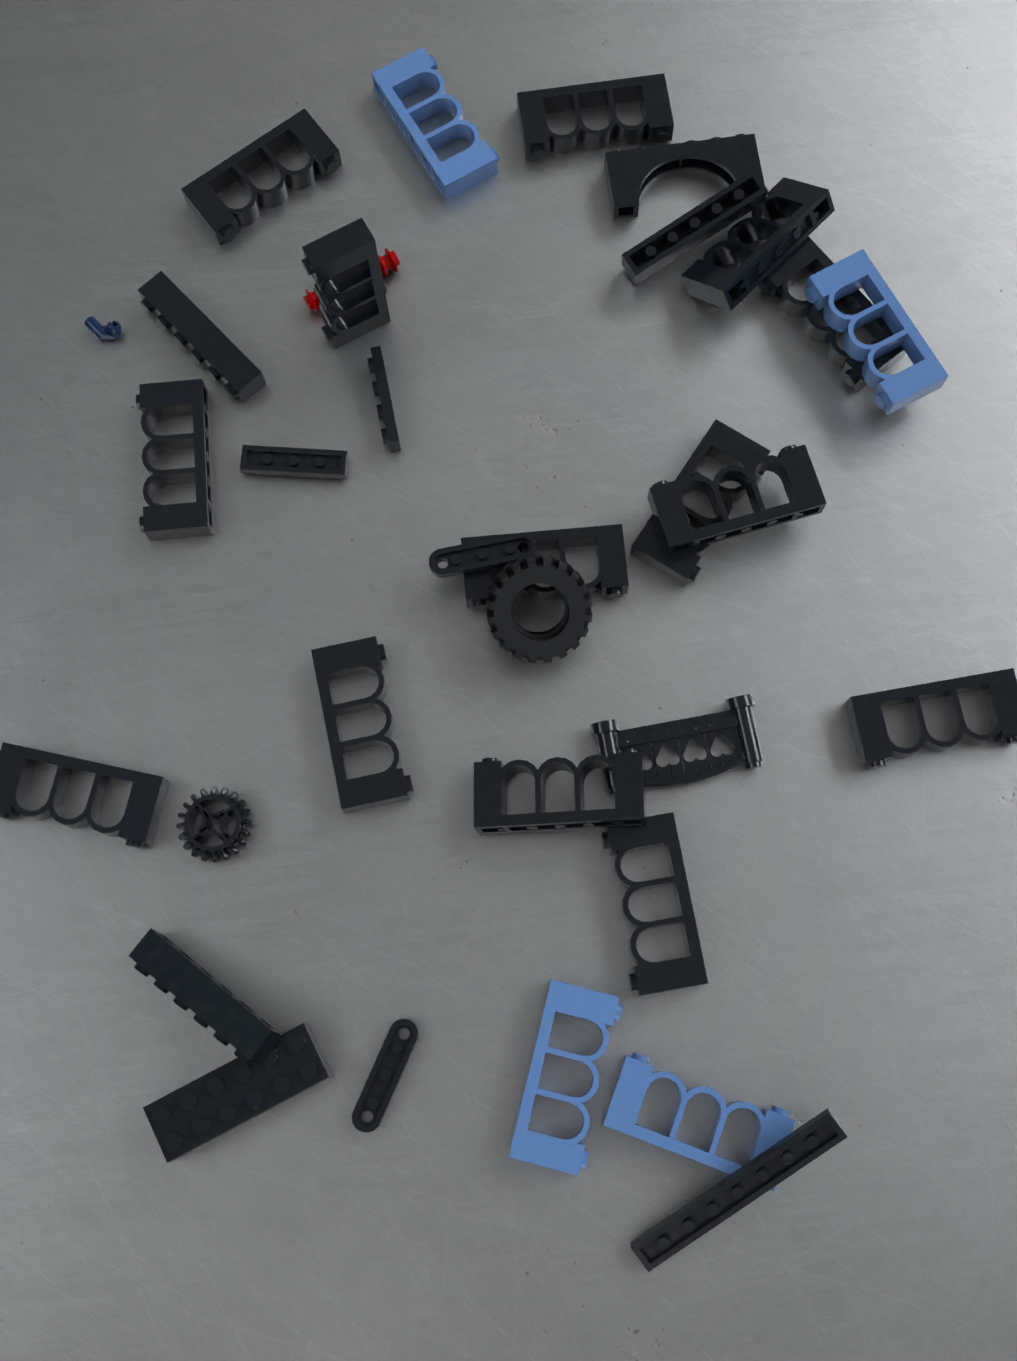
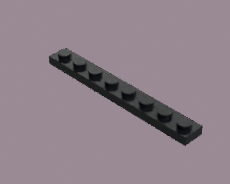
M825 1109L631 1242V1249L647 1271H651L846 1139V1132L829 1109Z

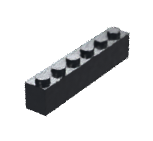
M755 170L750 171L623 253L622 266L636 286L763 204L767 197V188Z
M162 271L138 289L142 297L140 303L149 314L154 312L158 316L156 318L166 331L170 328L175 333L173 337L182 347L187 346L191 350L190 354L198 364L203 362L208 367L206 369L216 382L220 379L225 384L223 388L233 399L237 397L244 403L266 385L262 372Z
M150 928L130 953L129 957L136 962L134 968L146 977L149 975L154 977L156 980L153 984L166 994L170 991L175 996L173 1002L183 1010L191 1009L195 1013L193 1019L204 1028L208 1026L216 1031L213 1036L225 1046H228L230 1043L235 1047L236 1051L234 1054L244 1063L248 1064L252 1061L261 1065L283 1036L162 933Z

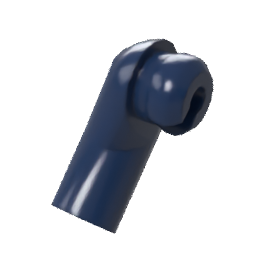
M90 316L84 322V325L99 340H116L122 334L121 325L117 321L108 322L107 325L102 326L95 317Z

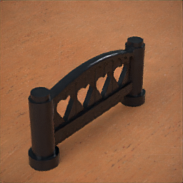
M752 694L736 696L725 700L727 711L620 731L616 719L600 721L590 725L592 736L596 737L599 755H605L614 761L613 753H620L623 749H635L637 746L651 760L652 767L649 770H645V783L648 787L677 786L702 781L726 772L739 764L745 765L746 770L762 767L761 761H763V756L752 707L755 706ZM717 732L733 746L732 754L726 755L722 753L719 757L711 754V747ZM690 736L706 751L705 759L699 760L695 758L692 762H687L684 759L683 754ZM663 741L678 755V764L672 765L668 763L665 767L657 765L656 758ZM602 768L606 790H609L610 795H615L614 774L608 769Z

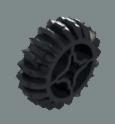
M212 787L210 795L207 790L201 789V798L192 794L191 799L194 803L192 805L186 802L183 803V807L188 810L187 813H178V817L183 819L184 822L178 823L176 828L185 830L178 835V838L181 841L187 840L183 848L185 850L192 849L191 855L195 858L201 854V860L207 862L211 856L212 861L218 863L220 854L224 860H230L229 851L238 855L240 851L236 846L240 844L246 847L248 844L242 839L243 836H252V832L245 829L248 826L254 825L253 820L245 819L252 814V811L249 808L243 809L247 802L244 799L238 800L239 794L236 792L229 795V789L225 787L221 790L220 794L217 787ZM216 803L230 806L228 809H222L216 813L207 808V806ZM200 813L202 824L195 834V821ZM235 815L236 827L232 836H230L228 825ZM209 816L218 821V828L222 833L212 828L213 824ZM213 836H218L223 841L222 844L217 846H205L200 843L204 839L208 840Z

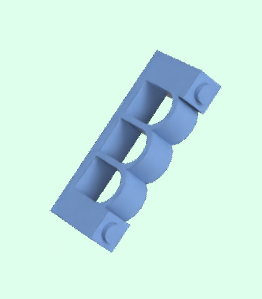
M421 47L372 72L373 87L444 198L448 200L497 174L499 156L495 148H490L485 140L480 142L478 129L471 122L463 120L460 102L454 96L446 94L443 76L436 71L438 66L433 55H428L425 49ZM423 88H432L437 91L430 98L408 109L405 108L400 100ZM442 113L450 114L454 117L451 122L426 135H423L417 126ZM458 139H465L472 143L469 148L442 162L434 152Z
M863 249L809 276L804 289L807 300L813 303L817 310L824 307V319L832 329L838 332H845L842 344L844 350L851 358L864 362L862 366L864 381L871 388L875 389L873 394L877 406L885 411L887 416L943 386L949 375ZM863 288L874 304L857 314L846 315L835 307L834 302ZM882 317L894 334L879 343L868 345L860 342L855 337L853 331ZM902 346L914 364L899 373L887 375L877 370L873 360Z
M551 980L509 1158L577 1176L580 1169H586L589 1152L584 1151L585 1144L580 1143V1141L588 1132L590 1117L587 1108L582 1103L593 1097L599 1087V1073L592 1061L603 1055L609 1044V1033L606 1025L613 1026L614 1021H620L623 1005L618 1004L619 997ZM555 1012L594 1023L600 1029L602 1035L599 1049L591 1055L584 1056L547 1047ZM550 1053L586 1064L592 1073L590 1089L581 1096H569L538 1088L545 1054ZM535 1095H542L577 1106L583 1116V1124L580 1131L575 1136L562 1138L528 1129Z
M634 1052L632 1057L625 1056L602 1121L604 1126L728 1174H732L743 1165L715 1155L725 1121L733 1110L746 1108L753 1114L756 1121V1132L746 1163L792 1133L796 1120L788 1118L789 1111L773 1105L771 1111L763 1109L761 1112L759 1108L748 1102L733 1101L725 1104L721 1095L709 1087L695 1086L686 1090L679 1077L669 1072H653L655 1066L648 1064L650 1058ZM658 1078H668L677 1087L679 1094L667 1135L635 1124L646 1090L650 1083ZM698 1093L710 1095L717 1106V1116L706 1150L675 1139L686 1104L692 1096Z

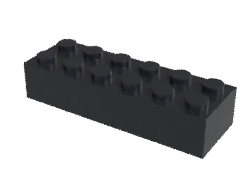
M302 1023L283 1033L281 1039L261 1065L252 1061L246 1064L239 1058H236L143 1107L166 1162L169 1163L185 1156L333 1077L309 1023Z

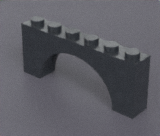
M738 134L731 137H713L700 141L689 140L684 143H665L660 146H641L636 149H617L605 152L604 170L613 220L638 217L639 199L643 191L659 177L672 172L685 170L699 171L712 175L721 180L726 186H729L750 171L755 170L764 184L755 134Z

